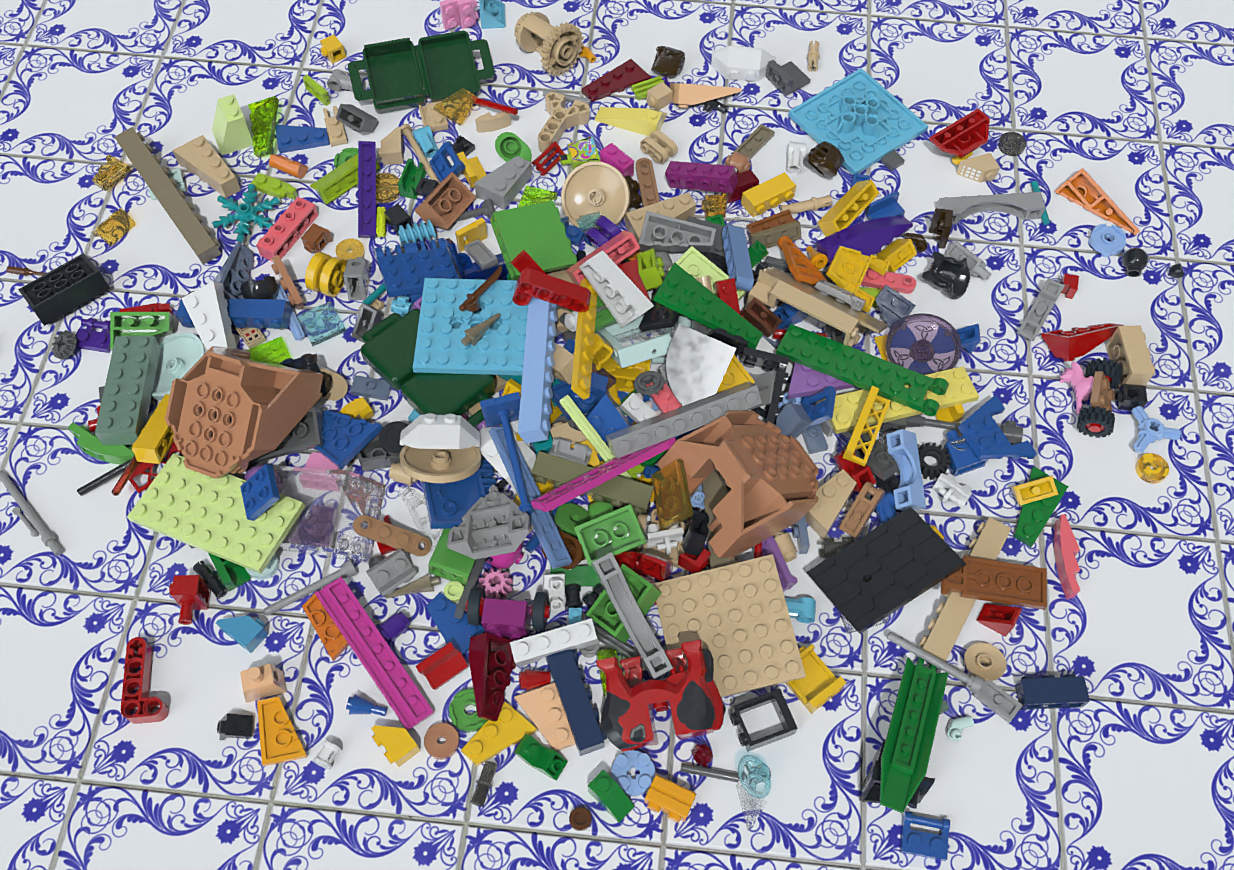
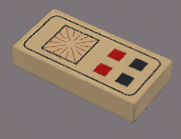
M234 327L250 350L266 341L264 335L257 328L245 327L240 329Z

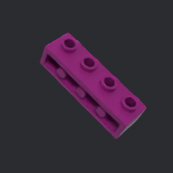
M670 161L665 172L669 188L733 193L738 182L735 166Z

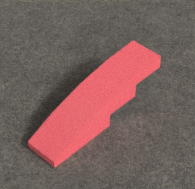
M1063 514L1055 522L1054 552L1058 576L1065 598L1070 599L1080 592L1075 578L1076 574L1080 571L1075 558L1080 548L1066 515Z

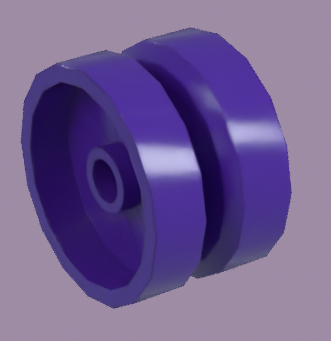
M600 215L595 221L596 228L589 227L584 235L597 249L622 231L608 218Z

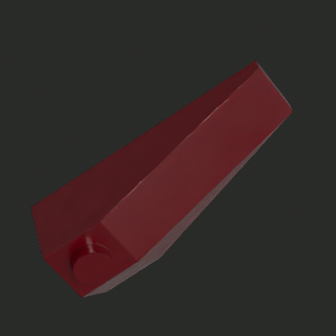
M487 632L470 637L469 664L477 715L479 718L495 722L500 715L505 700L504 692L506 686L510 685V675L512 669H515L516 664L510 642H513V640Z

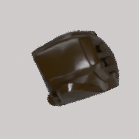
M658 46L651 70L667 78L676 77L684 67L685 53L675 48Z
M826 141L812 148L806 159L813 168L825 177H835L838 169L845 161L840 150Z

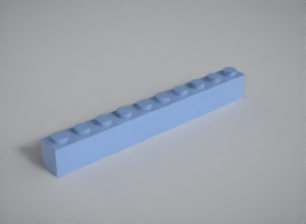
M532 297L528 303L518 434L526 444L548 440V432L551 430L549 417L552 414L550 402L553 397L551 386L552 382H554L552 371L555 361L553 355L554 351H556L554 340L555 336H557L555 325L558 321L556 309L559 306Z

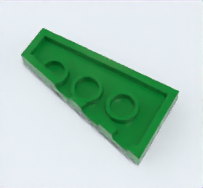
M1033 466L1030 471L1029 481L1050 475ZM1055 478L1053 479L1058 495L1021 505L1022 508L1013 537L1029 547L1033 546L1069 487Z

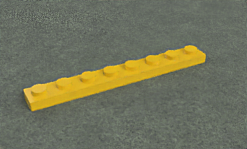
M587 278L581 280L580 286L591 291L589 309L586 312H578L571 382V390L583 400L590 397L598 295Z

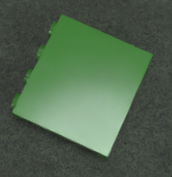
M554 201L493 212L490 222L511 280L517 281L520 273L510 262L522 250H525L544 272L570 268L577 263V257L572 252L571 241L566 236L565 225L563 222L561 223L559 209L555 207Z

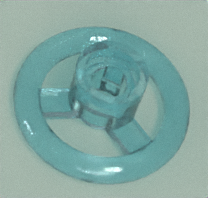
M746 755L742 757L738 764V776L742 786L751 796L759 799L765 798L771 790V771L769 767L755 756ZM745 767H746L747 771L749 772V778H750V782H749V783H748V781H747V779H746V776H745V770H744ZM764 782L763 791H756V785Z

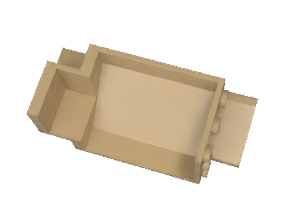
M774 267L759 271L758 281L748 294L747 303L754 297L772 308H775L778 302H785L846 333L843 344L850 347L857 345L861 337L859 334L861 332L864 333L867 328L880 333L888 327V324L862 311L851 309L850 305L840 303L830 295L825 296L819 293L818 289L804 282L800 283L792 276Z

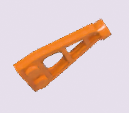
M789 236L779 238L777 245L783 251L788 268L796 281L816 286L818 281L826 280L821 271L811 263L810 259L792 242Z

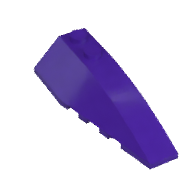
M889 216L861 222L817 241V251L827 256L828 262L826 267L828 268L839 246L861 251V254L866 256L873 255L874 253L878 254L884 245L891 244L895 237H900L913 227V223L903 216Z

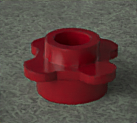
M704 744L695 745V749L691 751L694 760L703 767H707L713 758L712 751Z

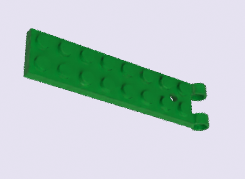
M790 324L776 350V354L790 357V361L861 389L870 391L872 386L879 388L877 395L920 411L927 416H935L940 407L939 403L933 399L924 400L927 391L930 390L937 395H944L949 386L948 381L943 378H930L793 324Z

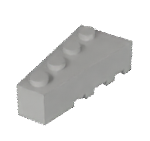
M647 211L638 243L640 249L637 251H647L654 248L655 251L686 252L692 246L699 252H709L713 245L716 229Z

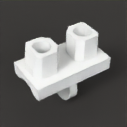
M942 473L932 489L944 496L942 502L946 503L950 500L960 508H963L972 495V488L967 484L960 485L955 482V476L952 474Z
M676 520L667 522L666 530L664 531L659 530L658 524L648 525L647 539L649 543L646 544L647 548L657 547V550L664 549L666 555L671 554V548L678 547L677 543L683 542V527L679 528Z
M564 573L543 574V592L548 593L551 611H564Z

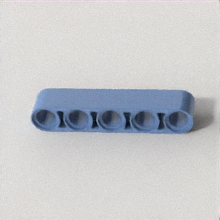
M725 224L722 230V242L729 278H735L736 289L749 292L753 287L754 277L744 228Z

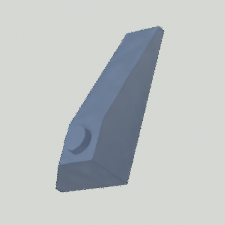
M240 241L236 243L214 280L223 284L225 299H244L240 291V285L253 280L251 278L253 251Z

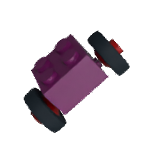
M473 587L466 603L468 624L481 625L482 623L485 632L500 637H510L511 640L516 641L529 637L531 617L534 630H545L547 620L550 618L551 606L549 605L548 593L536 592L532 606H528L527 601L485 598L484 588Z

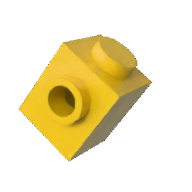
M334 34L320 40V51L332 64L346 58L344 47Z

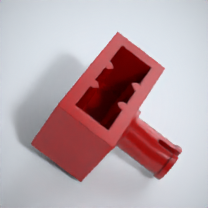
M176 575L173 577V583L169 586V593L180 606L178 622L179 624L190 625L192 624L193 610L209 609L211 590L200 575Z

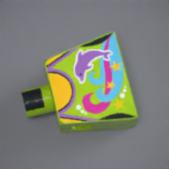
M593 136L569 143L568 154L559 156L561 166L571 164L572 170L587 162H600Z

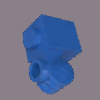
M594 372L591 373L590 397L583 400L575 393L573 399L574 402H577V407L580 410L589 411L593 402H596L606 390L609 377Z

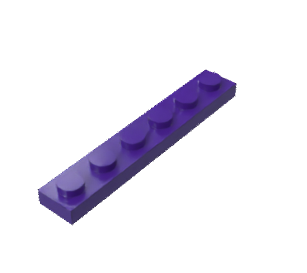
M358 141V238H376V142Z

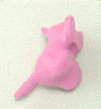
M1073 361L1071 363L1072 368H1066L1062 376H1060L1062 378L1060 383L1067 382L1072 386L1076 397V414H1079L1080 410L1083 409L1082 401H1087L1091 398L1094 377H1085L1080 365Z

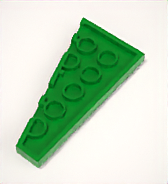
M675 262L653 299L711 329L722 328L733 336L743 337L744 340L749 342V348L756 349L763 335L761 331Z

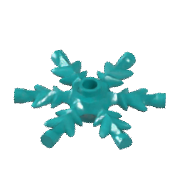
M249 184L248 192H243L245 198H242L245 203L238 205V201L234 203L232 197L228 200L219 195L217 201L223 203L221 207L229 208L228 211L235 210L236 213L234 215L219 216L221 220L213 221V227L215 229L223 225L225 228L230 222L233 224L238 219L241 222L236 225L238 228L234 231V234L238 233L236 240L243 242L244 234H249L247 227H250V223L254 222L255 225L258 223L261 229L263 226L269 229L274 225L268 222L271 218L257 215V212H265L264 209L271 210L273 209L272 205L280 204L278 197L273 198L271 201H269V198H266L262 204L259 201L257 206H253L252 203L256 201L254 198L258 194V192H254V184Z

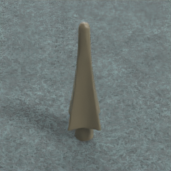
M497 313L484 322L464 330L466 336L461 340L462 344L467 346L471 343L475 346L501 314Z
M429 574L395 590L393 593L385 595V598L434 591L433 586L441 584L439 576L430 578Z

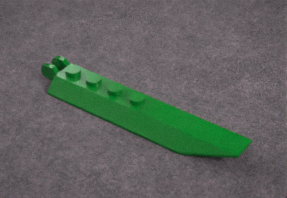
M907 657L881 756L880 805L900 813L904 812L926 775L948 678L947 672L936 674V666L931 663L928 668L924 667V660L918 657L916 665Z

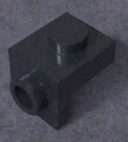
M227 713L217 724V733L220 734L219 740H225L226 738L250 739L252 737L253 715Z

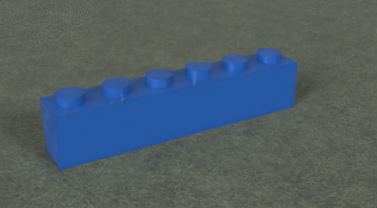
M181 299L176 318L183 327H195ZM226 299L228 305L227 312L232 323L231 327L240 329L245 327L280 329L288 328L292 309L287 300Z

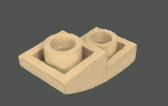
M488 112L475 119L476 131L484 133L506 128L511 125V116L506 112H500L492 116Z

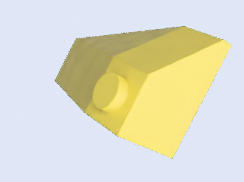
M600 107L595 121L650 137L653 131L661 129L667 113L648 108Z

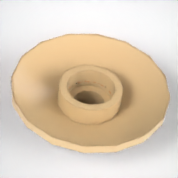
M975 643L968 647L964 654V663L967 670L975 677L978 675L985 679V681L999 679L1006 670V659L1003 653L991 644Z

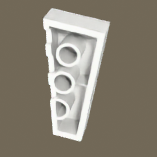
M603 250L579 266L621 328L654 306Z
M215 281L181 298L206 351L211 346L237 348L235 337L231 330V318L227 312V300L224 298V286L222 283Z

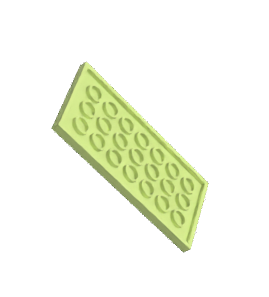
M173 453L127 518L131 522L262 574L305 508L304 503L279 493L280 499L256 520H248L240 488L246 482L245 480L230 474L215 479L187 469L183 463L185 458Z

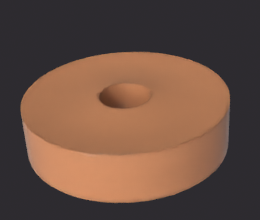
M438 723L427 730L424 736V746L431 757L438 760L448 759L458 750L459 736L456 729L450 724ZM441 738L446 739L444 744H438V740Z

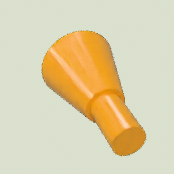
M808 246L806 251L809 254L811 263L819 270L824 268L828 262L827 256L814 250L812 246Z

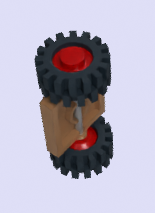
M1098 358L1096 361L1091 360V363L1088 362L1086 366L1085 377L1093 376L1094 381L1090 400L1091 406H1089V409L1085 407L1083 410H1080L1078 415L1077 429H1079L1080 433L1083 432L1085 436L1089 434V437L1096 436V438H1100V436L1106 437V435L1109 436L1113 433L1115 415L1112 413L1111 402L1115 399L1113 386L1116 388L1118 384L1120 385L1122 367L1118 362L1113 363L1111 359L1106 361L1107 358H1103V360Z

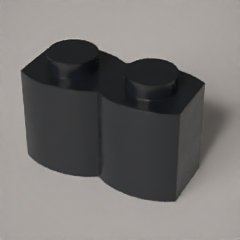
M697 510L691 511L683 534L685 539L682 547L685 553L696 556L701 554L709 534L707 527L709 516L707 513Z

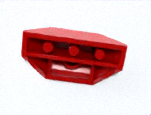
M978 108L929 137V140L941 151L963 158L987 143L990 118Z

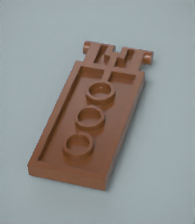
M963 556L962 560L967 565L941 581V594H949L950 591L961 593L960 597L1042 610H1045L1047 607V568Z

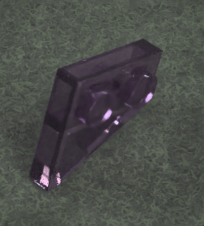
M314 505L306 518L299 524L294 534L290 536L288 543L328 548L335 508Z

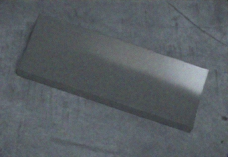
M316 407L311 408L275 450L250 460L248 465L323 446V412Z

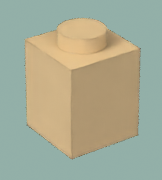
M663 82L647 90L648 105L655 110H661L672 103L673 91Z

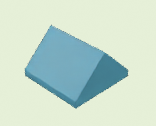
M479 0L481 28H504L506 26L505 4L499 0Z

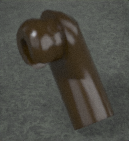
M906 233L905 239H911L915 243L918 252H924L927 249L928 244L923 235Z

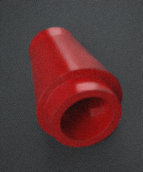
M524 669V672H519L520 689L528 691L551 683L549 671Z

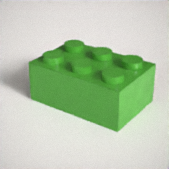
M632 504L574 527L589 566H592V562L611 552L613 556H617L622 552H627L649 543L636 509Z
M622 564L620 569L637 605L645 617L662 592ZM604 589L586 615L614 637L626 643L630 637Z

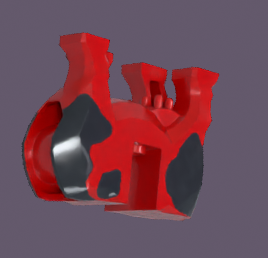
M701 639L681 643L682 648L664 651L673 667L670 670L671 675L665 680L649 679L643 681L642 660L640 656L620 660V664L625 670V675L619 667V661L616 657L596 661L597 667L606 675L607 695L601 716V726L604 734L615 747L621 751H631L644 746L658 745L652 710L656 709V712L669 710L668 706L671 707L675 734L679 740L703 736L720 730L723 725L724 711L719 690L713 680L714 659L708 648L703 649Z

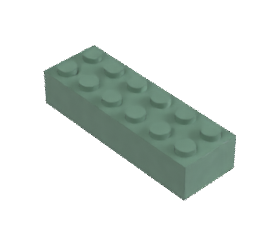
M154 336L115 337L95 434L102 445H133L146 425L160 355V347Z

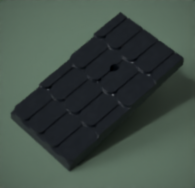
M910 507L886 523H882L859 540L852 542L835 555L829 556L806 573L857 632L861 634L967 564Z

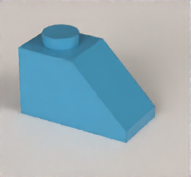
M250 616L219 619L215 622L225 634L249 653H252L269 635L264 629L266 625L260 619L256 618L253 620Z

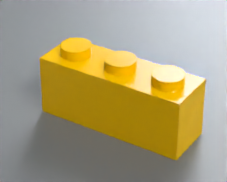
M784 172L743 192L741 204L752 217L761 215L765 211L791 200L795 196L796 184Z

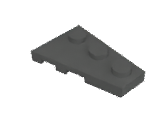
M875 440V449L871 450L866 465L870 467L874 475L884 481L898 471V465L890 454L884 451L880 441ZM861 448L854 451L857 457L864 459L865 454Z

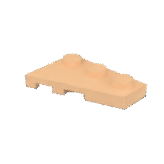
M555 683L514 697L515 701L521 706L553 750L557 752L576 745Z

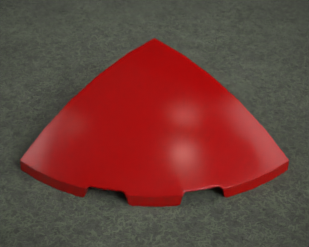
M622 552L614 556L619 567L624 564L643 577L649 575L660 581H666L673 570V562L671 560L653 554Z

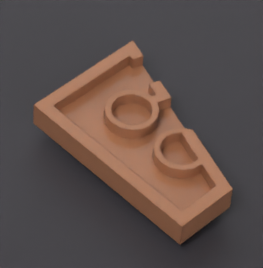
M279 255L272 257L273 264L271 267L275 275L278 274L281 279L279 282L283 290H287L290 304L292 306L295 305L297 310L304 308L303 300Z

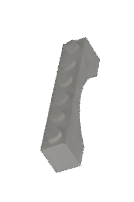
M1041 192L939 198L936 206L938 209L953 210L952 224H957L969 215L986 211L1007 213L1022 220L1041 219L1046 208Z
M612 552L592 562L593 569L650 677L655 679L673 669L663 648L637 605Z

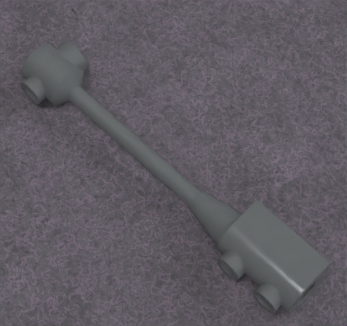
M914 415L884 422L879 432L892 433L901 429L905 430L906 427L924 426L959 431L960 423L926 419L923 416ZM1006 421L1005 424L1000 426V429L1006 435L1011 445L1021 443L1023 428L1017 426L1015 421Z

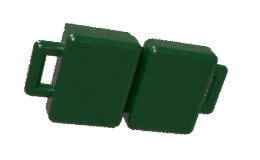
M464 30L422 37L416 46L410 41V38L364 45L362 51L364 60L352 61L348 64L354 98L357 101L372 99L374 109L379 114L417 108L419 105L424 106L426 103L425 95H429L431 102L442 101V103L467 99L469 96L477 97L481 92L479 80L492 78L495 74L487 40L470 41L468 32ZM474 50H480L483 70L476 69L473 56ZM366 69L370 86L369 90H363L359 70Z
M412 309L403 317L398 313H392L362 335V340L365 342L360 348L363 360L393 389L401 390L403 398L419 415L428 413L435 415H462L476 403L491 399L488 394L490 396L494 395L495 382L493 375L413 372L420 309ZM482 409L466 420L473 427L484 420Z

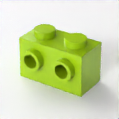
M652 248L637 254L639 275L646 290L658 288L665 276L663 260L661 256H657L655 249Z

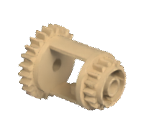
M530 12V14L522 15L515 25L514 36H516V41L521 49L526 52H539L542 57L540 60L543 63L542 67L552 75L559 76L560 74L564 75L565 71L569 72V67L573 69V63H577L576 59L581 57L579 52L583 51L581 46L584 43L581 41L584 37L581 36L580 28L572 23L565 22V24L561 23L560 27L557 25L554 27L550 24L546 15L540 12Z

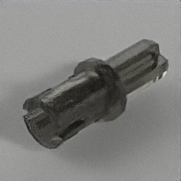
M492 761L485 762L480 778L476 780L477 786L470 801L471 804L484 807L489 789L493 787L491 783L497 769L496 763Z

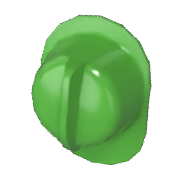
M504 132L495 140L496 152L506 162L516 156L529 162L531 161L532 154L530 148L516 134Z

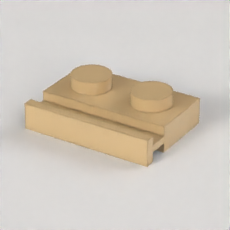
M442 101L427 103L426 106L419 105L423 127L429 125L432 132L449 129Z

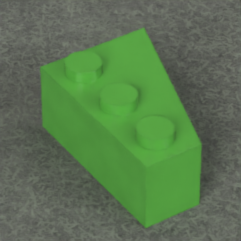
M110 312L111 350H113L116 336H154L155 339L173 334V315L170 312Z

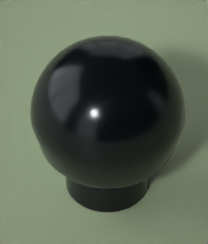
M1131 248L1124 253L1122 262L1126 269V274L1130 277H1139L1142 270L1148 263V255L1143 249Z

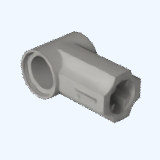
M333 70L327 82L328 87L337 92L341 89L353 91L350 76L346 75L342 70Z

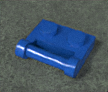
M451 141L443 143L429 161L440 182L451 172L457 175L465 169V165L459 160ZM447 152L454 163L453 166L450 164L448 158L446 157Z
M833 386L825 387L823 391L812 396L801 398V405L812 421L807 428L833 418L836 390ZM825 398L824 401L813 405V403Z
M904 810L900 853L946 861L950 819L929 818L914 815L912 812ZM911 823L940 829V835L911 830Z

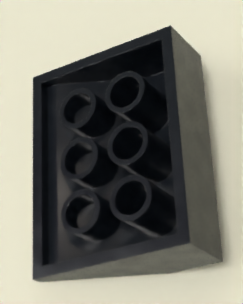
M82 253L18 290L45 326L56 322L63 315L72 313L80 305H86L94 297L105 294L110 287L99 270Z

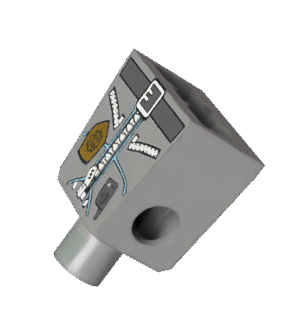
M363 257L349 259L343 274L348 299L364 301L368 295L370 281L367 260Z

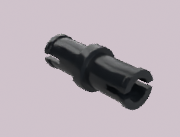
M204 561L197 562L193 566V570L200 575L217 599L227 594L228 589L224 587L219 581L218 575L212 572Z

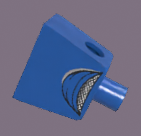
M955 429L945 434L948 442H946L943 449L946 448V454H950L949 459L951 461L948 467L950 474L956 477L986 465L989 459H978L963 436L960 437Z

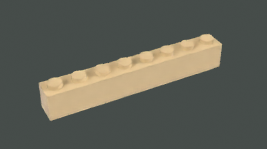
M989 517L986 523L981 522L976 531L979 533V536L972 539L968 547L971 551L969 554L965 553L964 556L996 561L1012 528ZM950 591L949 594H944L947 597L945 603L941 601L936 610V613L939 614L936 619L932 618L927 627L930 630L928 636L924 635L918 645L921 649L944 662L947 660L976 599L960 597L961 593Z

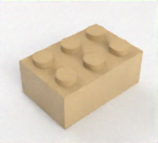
M1141 325L1118 326L1105 346L1109 360H1113V363L1118 362L1122 367L1120 385L1118 384L1117 390H1119L1122 384L1145 386L1155 373V366L1151 362L1150 350L1147 348L1146 336L1142 331Z

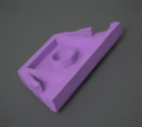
M795 363L788 399L814 395L823 391L828 386H833L836 391L856 386Z

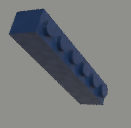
M560 624L549 629L538 632V634L554 630L563 626L562 624ZM575 649L564 650L546 656L545 659L557 688L579 755L583 756L604 748V740H607V737L602 727L599 728L597 720L600 719L596 707L592 708L589 701L592 700V695L589 687H584L583 680H585L582 668H577L575 661H578Z

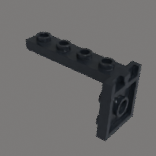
M744 347L740 363H744L745 367L754 368V366H757L766 372L777 371L772 400L768 406L765 423L770 421L774 424V420H777V415L780 413V409H777L778 403L782 402L785 391L781 390L783 384H786L789 373H786V368L790 357Z

